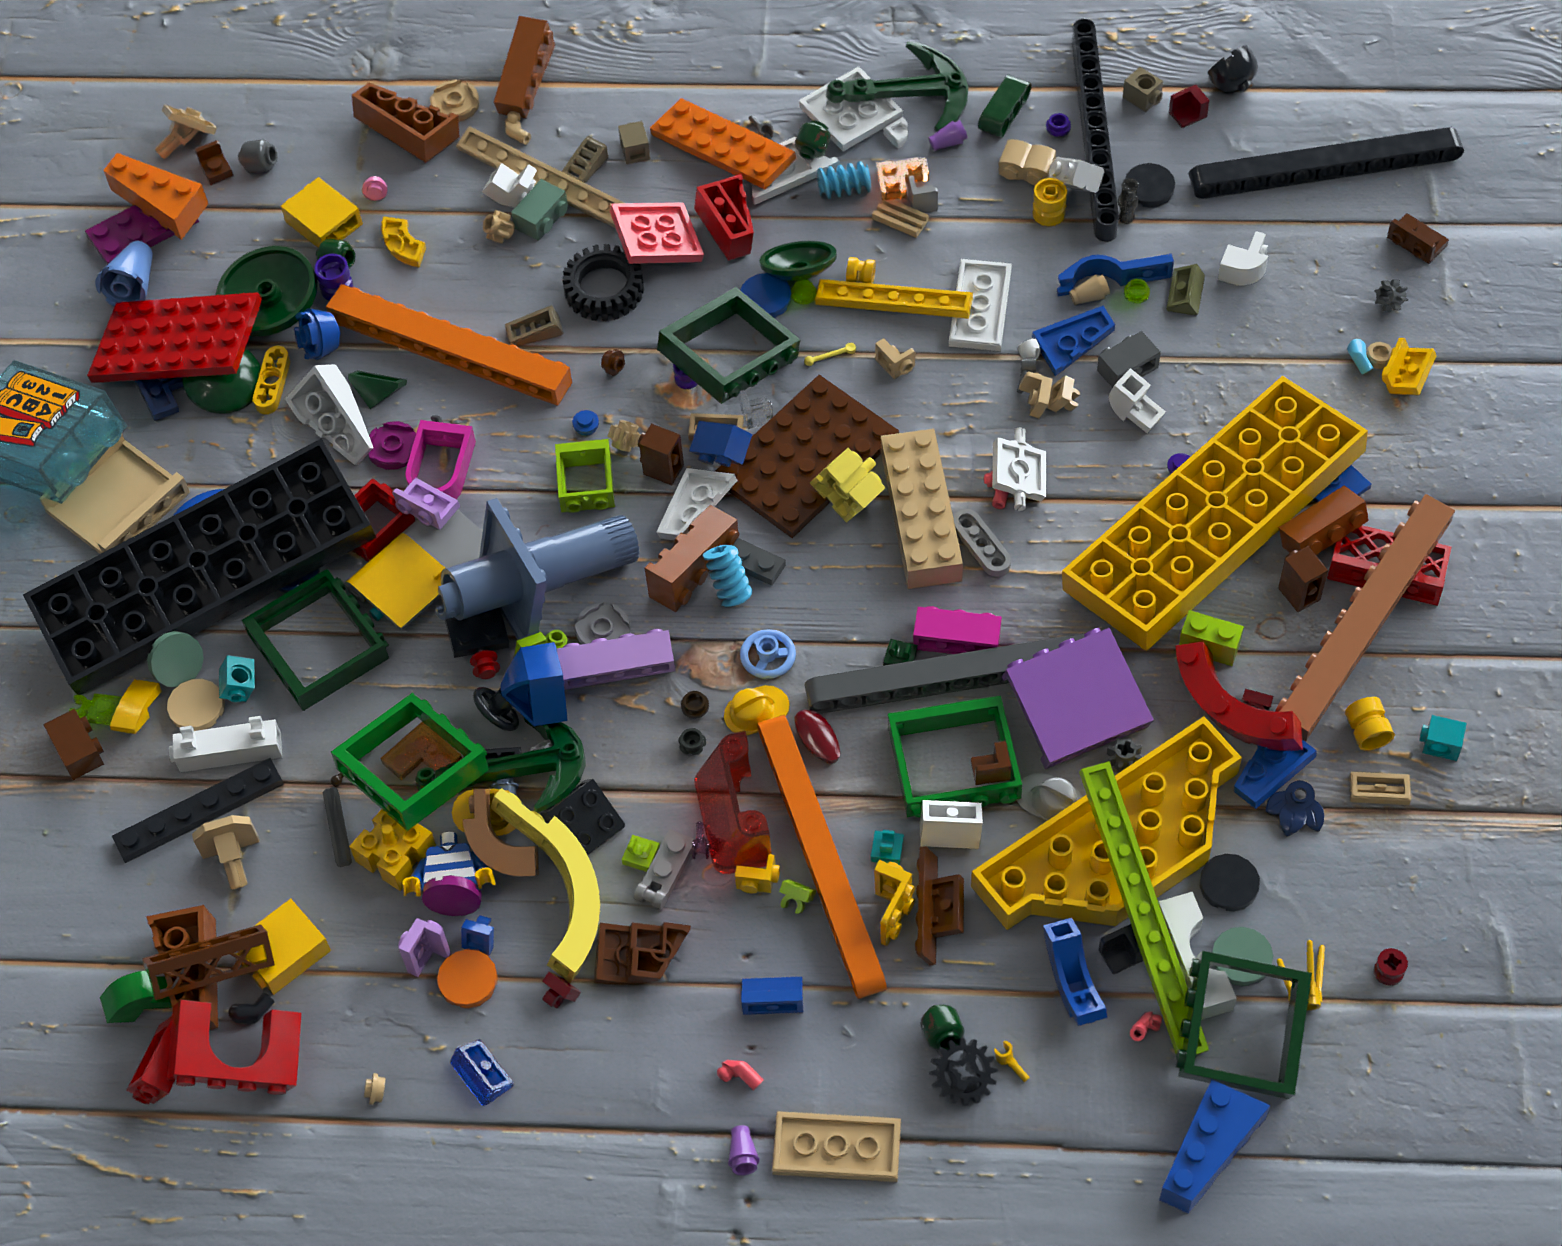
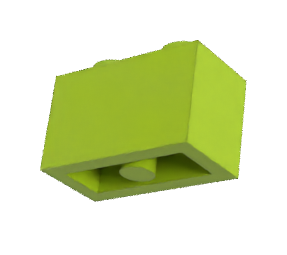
M1189 610L1181 631L1179 645L1204 642L1213 655V661L1233 666L1241 643L1244 626Z

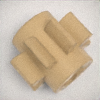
M498 210L494 211V215H487L483 221V230L487 233L486 238L501 244L504 239H509L515 229L513 221H510L511 215Z
M620 420L618 425L611 424L607 436L613 440L611 446L626 452H630L632 447H638V440L641 435L637 432L639 426L625 420Z

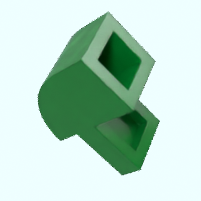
M138 971L120 977L112 982L100 996L107 1023L135 1022L144 1009L172 1008L169 996L158 1000L154 999L150 979L146 971ZM158 976L159 989L167 988L165 976Z

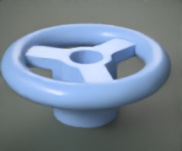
M771 629L760 630L751 634L743 642L740 650V660L743 667L751 675L762 679L782 676L790 670L796 658V650L792 640L784 633ZM777 640L781 641L786 648H779ZM752 644L756 646V651L759 655L756 667L751 664L748 657ZM787 657L784 664L779 668L765 670L767 664L775 660V658Z

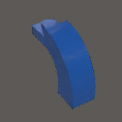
M1068 918L1043 925L1051 968L1069 1017H1074L1078 1026L1108 1018L1106 1007L1090 977L1083 950L1082 936L1074 920Z

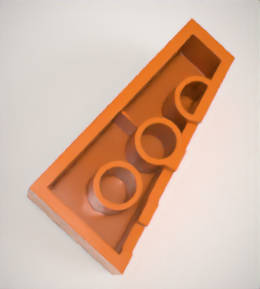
M116 153L103 170L110 189L131 205L138 206L144 214L155 218L161 226L172 230L175 236L181 240L208 206L202 184L120 153Z

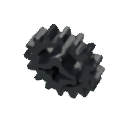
M964 1037L958 1038L957 1046L952 1040L947 1041L948 1050L942 1047L938 1048L937 1052L941 1057L931 1059V1063L937 1066L936 1070L929 1072V1075L937 1076V1081L932 1084V1087H941L943 1089L939 1095L941 1098L950 1095V1104H956L959 1098L961 1099L962 1106L969 1105V1098L974 1103L981 1102L979 1094L989 1096L991 1093L987 1085H996V1081L990 1078L992 1073L998 1072V1068L990 1067V1062L995 1057H986L985 1052L988 1047L985 1045L979 1049L976 1048L977 1040L972 1039L966 1045ZM963 1051L958 1060L948 1059L953 1053ZM976 1058L979 1059L983 1071L979 1070L975 1062ZM966 1065L965 1070L974 1076H967L961 1079L962 1073L958 1072L954 1067ZM944 1072L948 1073L950 1077V1086L945 1079ZM968 1084H979L973 1091L964 1093Z

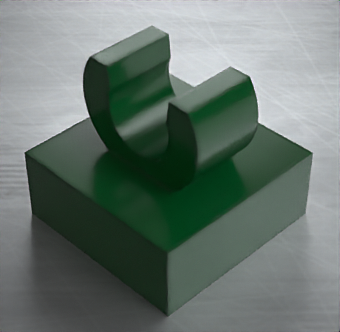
M890 639L883 666L915 661L918 645Z

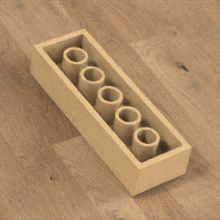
M935 429L881 436V457L907 588L913 589L962 582L963 561Z

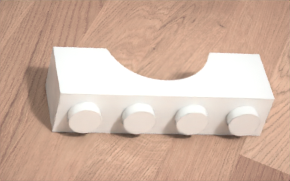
M1193 892L1158 901L1187 987L1192 989L1193 977L1189 976V969L1192 965V958L1195 957L1190 948V940L1201 930L1203 916ZM1209 968L1202 1019L1234 1010L1237 998L1226 971Z

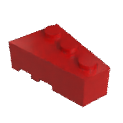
M742 174L696 187L694 209L728 261L751 254L754 231L750 211L747 208Z

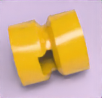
M1045 178L1040 180L1034 188L1033 218L1040 225L1047 227L1056 226L1065 218L1067 187L1059 179Z
M1378 697L1359 699L1350 704L1345 710V715L1351 728L1354 729L1353 734L1360 750L1371 751L1379 749L1390 743L1395 737L1389 720L1385 718V710Z

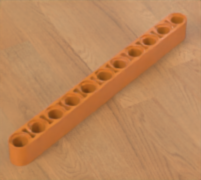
M785 715L758 722L757 728L761 742L857 999H861L886 991L887 985L883 971Z

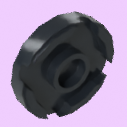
M1154 163L1139 164L1131 168L1126 174L1124 181L1125 194L1130 201L1135 204L1138 202L1143 204V207L1148 208L1159 207L1167 203L1175 189L1173 174L1167 168Z
M1226 853L1215 856L1206 862L1201 871L1199 887L1203 897L1210 905L1234 912L1245 909L1254 902L1259 892L1260 877L1257 869L1249 860L1236 854Z

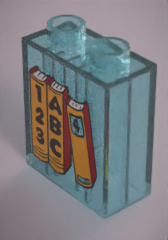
M13 360L0 375V481L39 496L43 495L47 499L62 504L72 491L86 480L89 471L109 447L119 441L127 424L104 390Z

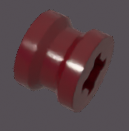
M1388 948L1380 952L1374 966L1376 979L1388 986L1400 983L1408 968L1407 957L1402 951L1394 948Z

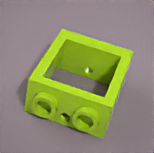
M609 439L555 444L558 498L561 513H576L592 509L604 510L615 507ZM604 464L605 490L567 493L566 467Z

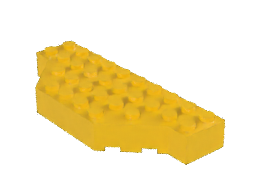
M1205 716L1115 775L1156 897L1171 889L1209 861L1213 839L1217 788L1239 772L1242 757ZM1087 795L972 871V889L1006 930H1009L1029 915L1059 919L1072 918L1074 921L1117 926L1128 918Z

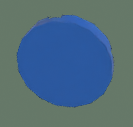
M767 273L756 274L748 278L741 287V291L774 318L783 314L787 310L789 303H791L790 285L786 280L773 277Z

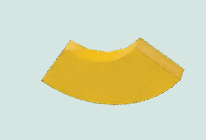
M383 216L381 231L388 251L399 261L420 268L426 250L425 242L416 240L409 234L408 220Z

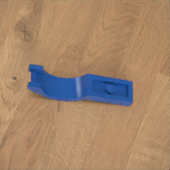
M1172 253L1123 262L1106 255L1084 257L1058 275L1060 286L1057 288L1058 296L1070 295L1069 291L1073 290V287L1079 280L1093 275L1107 276L1115 280L1120 286L1172 278L1174 266Z

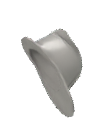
M1033 773L1021 780L1022 797L1017 799V802L1028 813L1048 821L1081 799L1082 796L1066 779L1045 773Z

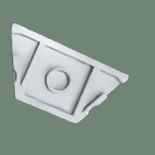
M796 137L779 143L795 151L796 159L765 190L752 184L753 204L756 205L817 178L818 168H822L825 174L828 166H832L834 170L837 169L839 160L836 157L829 159L826 156L813 158L812 160L801 157L799 155L800 151L795 147Z

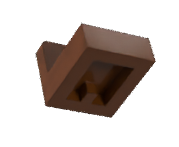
M217 140L195 149L199 164L210 185L233 177L232 169L223 155Z

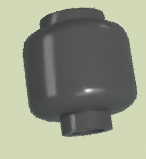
M267 140L247 141L243 143L241 151L238 153V160L249 173L268 172L277 162V151Z

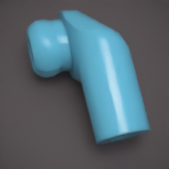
M1353 339L1348 345L1347 350L1363 375L1372 370L1373 366L1367 358L1364 341Z

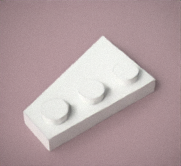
M686 468L657 530L659 538L675 541V538L680 533L687 534L690 523L709 505L715 507L737 482L735 474Z

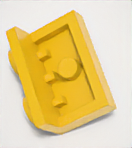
M1405 338L1398 339L1396 346L1391 351L1388 364L1382 371V380L1386 384L1389 394L1420 395L1437 356L1434 348H1409Z

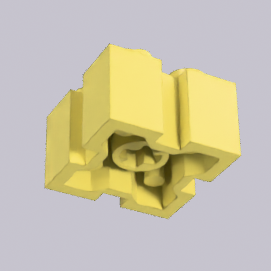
M849 448L844 450L810 482L823 498L827 497L833 504L832 508L846 523L885 489L880 477L871 471L876 466V462L872 458H867L863 462L862 458Z

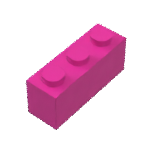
M934 606L918 607L913 644L918 645V650L946 654H959L999 647L1002 616H995L991 613H969L960 609L953 611L944 610Z

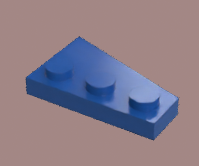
M1100 306L1032 332V339L1037 340L1041 354L1054 376H1056L1114 332L1115 323L1105 307Z
M1302 740L1303 750L1281 751L1258 746L1252 759L1247 762L1236 781L1234 793L1255 809L1258 808L1315 759L1317 750L1304 740Z

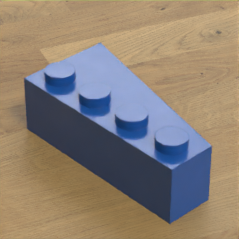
M1211 1079L1165 1180L1159 1200L1189 1214L1212 1186L1219 1174L1230 1164L1232 1158L1241 1147L1243 1148L1255 1130L1265 1121L1270 1105Z

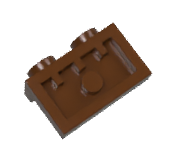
M1408 213L1399 221L1393 219L1390 222L1387 238L1394 244L1401 246L1428 264L1447 247L1449 242L1448 238Z

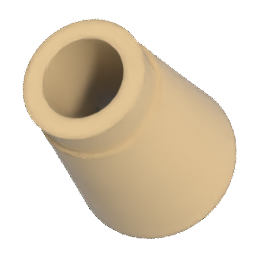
M1094 275L1069 291L1074 305L1105 299V296L1110 294V290L1103 275L1098 277Z

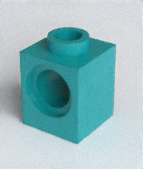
M227 655L219 668V698L228 699L231 702H247L255 689L254 659Z
M1432 715L1429 724H1423L1419 741L1424 742L1422 753L1457 761L1463 746L1467 723Z

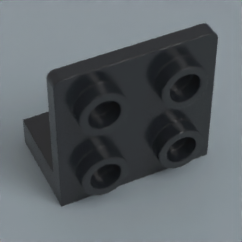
M594 779L584 780L566 798L539 813L546 823H549L554 816L557 817L575 835L587 855L625 827L624 821Z

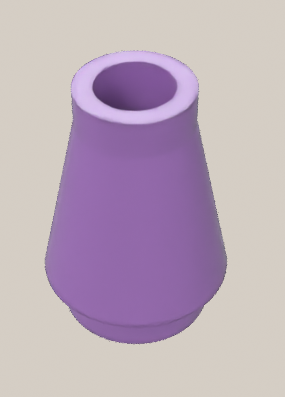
M960 120L957 122L951 121L937 133L928 137L934 151L963 144V141L968 139L965 128Z
M743 1125L736 1126L731 1129L728 1165L732 1168L733 1173L737 1175L751 1174L757 1170L759 1157L753 1144L749 1127Z

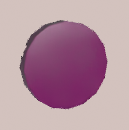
M400 421L386 422L382 427L378 429L376 427L369 434L373 449L368 453L370 461L377 467L385 470H397L406 467L416 432H414L410 425Z
M446 875L443 876L442 880L436 881V878H432L424 884L422 901L431 911L441 915L465 916L474 913L480 908L482 892L477 890V885L469 879Z

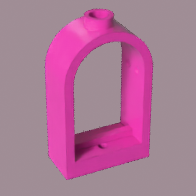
M420 420L405 474L408 486L418 477L427 445L460 448L452 478L444 486L436 488L457 499L462 492L476 443L473 427Z

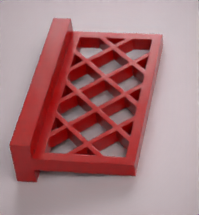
M1362 525L1351 532L1357 534L1360 538L1350 541L1347 536L1336 542L1327 579L1363 588L1367 582L1364 580V577L1372 565L1377 567L1379 564L1368 560L1374 557L1378 558L1384 547L1378 548L1372 540H1384L1391 545L1396 539L1393 537V532ZM1437 543L1432 552L1443 554V558L1433 561L1429 556L1425 561L1426 565L1421 567L1403 594V598L1438 606L1444 588L1452 546ZM1366 544L1371 551L1362 554L1356 547ZM1349 550L1354 555V557L1342 555L1340 553ZM1432 570L1437 577L1424 575L1423 573Z

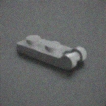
M669 829L642 882L637 886L634 899L640 902L648 901L652 903L653 907L662 910L697 845L696 839ZM652 886H655L657 888H660V890L658 892L652 891L651 888Z

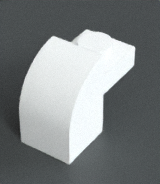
M501 163L491 174L482 193L499 204L515 208L534 187L535 180H533L537 169L528 164L518 175Z
M1256 231L1248 250L1228 245L1220 263L1218 280L1234 285H1250L1260 280L1265 274L1268 260L1266 255L1268 245H1264L1266 234Z
M1130 368L1112 388L1109 394V402L1114 412L1122 421L1129 418L1143 431L1148 433L1164 416L1166 411L1145 395L1151 385Z

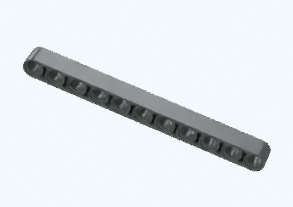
M1085 633L816 676L808 679L804 684L809 710L821 714L1009 683L1008 679L1003 680L1002 676L1005 670L1008 669L1007 665L1018 659H1023L1024 662L1028 661L1040 650L1048 648L1050 652L1059 648L1058 645L1065 640L1074 638L1077 641L1085 638Z

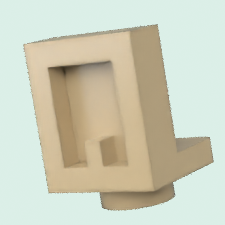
M884 338L875 343V360L893 379L902 374H908L915 367L916 352L912 348L900 355L898 349L894 345H890Z
M1027 372L1019 385V390L1030 393L1028 398V404L1031 405L1029 416L1036 418L1041 417L1049 404L1053 380L1039 373Z

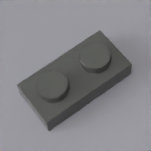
M737 538L732 545L739 551L738 556L742 560L741 566L744 567L745 574L771 586L786 566L785 559L740 538Z

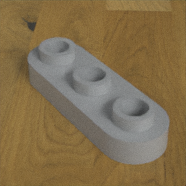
M962 509L956 512L953 519L957 536L980 566L990 576L1001 577L1006 575L1011 567L1010 554L982 518L971 509ZM963 525H969L971 527L964 528ZM984 544L985 547H978L977 545Z

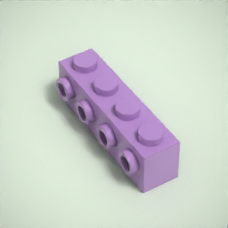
M653 629L648 631L647 634H624L617 639L611 640L599 638L591 641V643L582 645L569 643L564 645L563 648L557 649L565 690L676 671L669 630Z

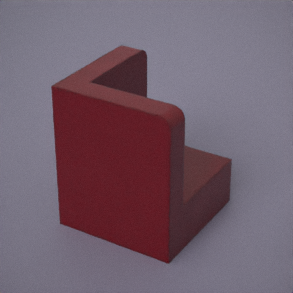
M1195 84L1171 95L1169 114L1181 128L1187 127L1207 118L1210 100Z

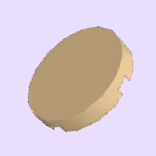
M461 80L446 81L438 85L434 89V94L430 97L432 106L440 108V112L447 115L450 112L457 114L459 121H464L473 116L478 110L480 103L477 89L468 82L467 84L461 83Z
M191 679L181 683L172 691L167 702V711L172 723L178 727L192 726L194 731L211 728L219 716H222L225 707L224 699L219 698V687L205 679Z

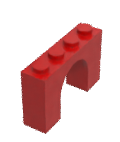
M180 1000L173 1006L167 1080H175L178 1086H195V1082L207 1083V1088L225 1089L226 1085L237 1086V1090L242 1092H254L256 1088L268 1089L267 1093L274 1095L286 1094V1091L297 1086L302 1012L272 1009L263 1015L259 1056L251 1066L237 1068L220 1061L211 1049L209 1042L211 1003Z

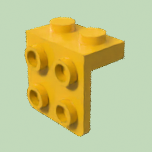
M879 859L874 869L875 894L891 901L880 922L881 944L888 946L890 940H896L901 931L902 924L900 921L903 915H909L914 906L915 899L912 896L915 887L912 886L911 873L905 871L897 863H886Z

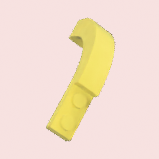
M501 788L494 796L490 808L537 844L554 862L565 883L569 899L568 927L562 942L552 953L547 966L571 983L579 973L589 954L599 923L600 896L593 866L578 839L557 817L554 816L547 824L539 813L533 810L530 811L521 804L520 799L515 794L507 793Z

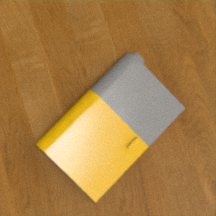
M459 509L440 530L432 525L426 526L417 519L345 582V585L358 601L364 603L367 600L402 631L441 596L438 593V586H441V572L443 569L479 558L483 531L464 516Z

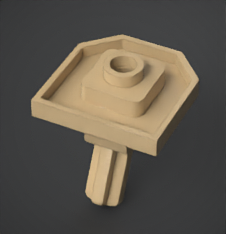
M164 104L162 112L169 120H172L169 128L171 133L155 150L165 159L181 143L183 145L188 143L199 131L214 135L217 127L213 123L204 120L200 116L201 112L187 107L185 111Z
M231 815L202 824L192 833L193 841L202 858L205 859L218 855L220 863L224 865L230 888L238 889L246 886L247 879L240 859L242 858L240 848L260 842L250 817Z

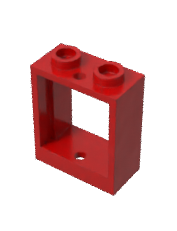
M373 478L354 495L363 512L365 513L378 501L396 514V516L376 534L377 538L352 550L367 562L415 522L412 514L406 515L396 507L392 489L387 484H380Z
M172 1016L158 1026L126 1091L133 1094V1099L147 1105L149 1103H156L169 1094L175 1080H167Z

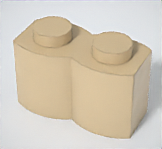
M1007 140L999 160V174L1009 180L1023 179L1032 185H1036L1040 180L1049 178V168L1056 159V150L1044 145H1031L1021 140Z

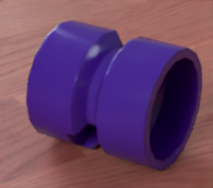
M326 254L316 261L314 266L315 274L324 299L330 301L341 284L354 287L348 263L343 256L339 254Z

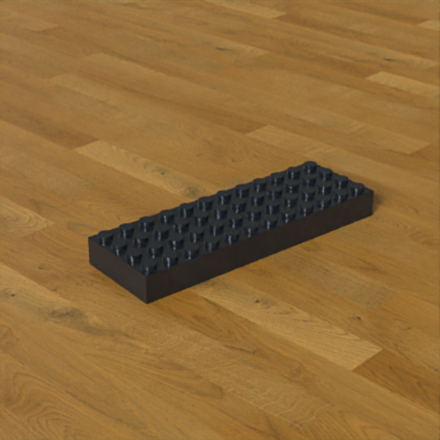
M321 438L23 594L68 685L77 696H80L146 661L148 654H151L153 649V643L163 634L179 631L193 636L377 537Z

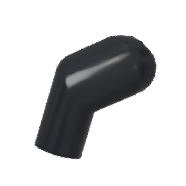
M263 993L254 1004H233L229 1008L228 1015L235 1023H257L275 1001L269 995Z

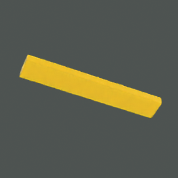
M820 279L815 303L816 305L969 319L973 292Z

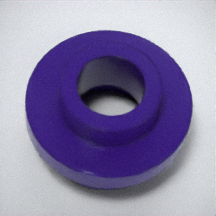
M1055 113L1047 120L1046 130L1052 136H1065L1071 130V122L1065 114Z

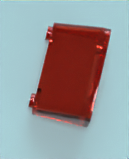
M745 731L726 735L698 770L694 778L712 865L716 871L722 874L735 873L737 865L754 868L767 866L768 855L772 854L770 832L765 816L756 810L740 812L736 792H740L742 779L745 776H752L748 756L749 746Z

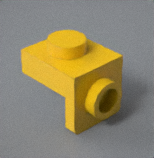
M768 855L766 869L737 865L735 872L736 889H741L743 892L750 894L757 892L771 893L773 883H778L780 875V865L775 864V855Z

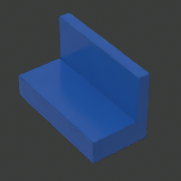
M802 977L742 979L741 1004L743 1015L803 1013Z

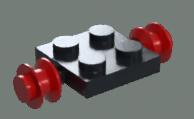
M501 609L490 610L463 620H458L455 617L445 619L454 658L473 655L470 658V664L474 666L473 675L481 679L494 677L500 670V664L495 662L498 656L494 651L509 648V639Z

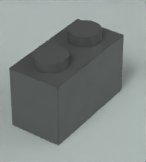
M1140 331L1133 336H1127L1119 344L1104 349L1098 356L1097 371L1113 388L1130 368L1141 377L1159 368L1161 351Z

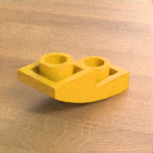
M134 679L115 710L110 723V729L136 734L150 718L147 708L161 693L160 684Z

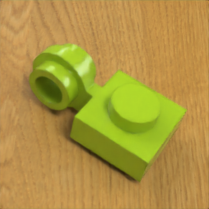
M552 630L546 636L542 632H538L517 640L514 656L521 647L555 642L556 649L563 648L568 640L561 630Z

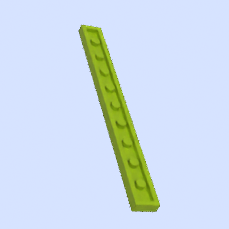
M1110 761L1083 768L1079 771L1168 1034L1175 1054H1177L1178 1049L1183 1048L1184 1037H1180V1027L1183 1018L1187 1019L1189 1007L1184 1006L1188 987ZM1201 1026L1196 1055L1209 1051Z

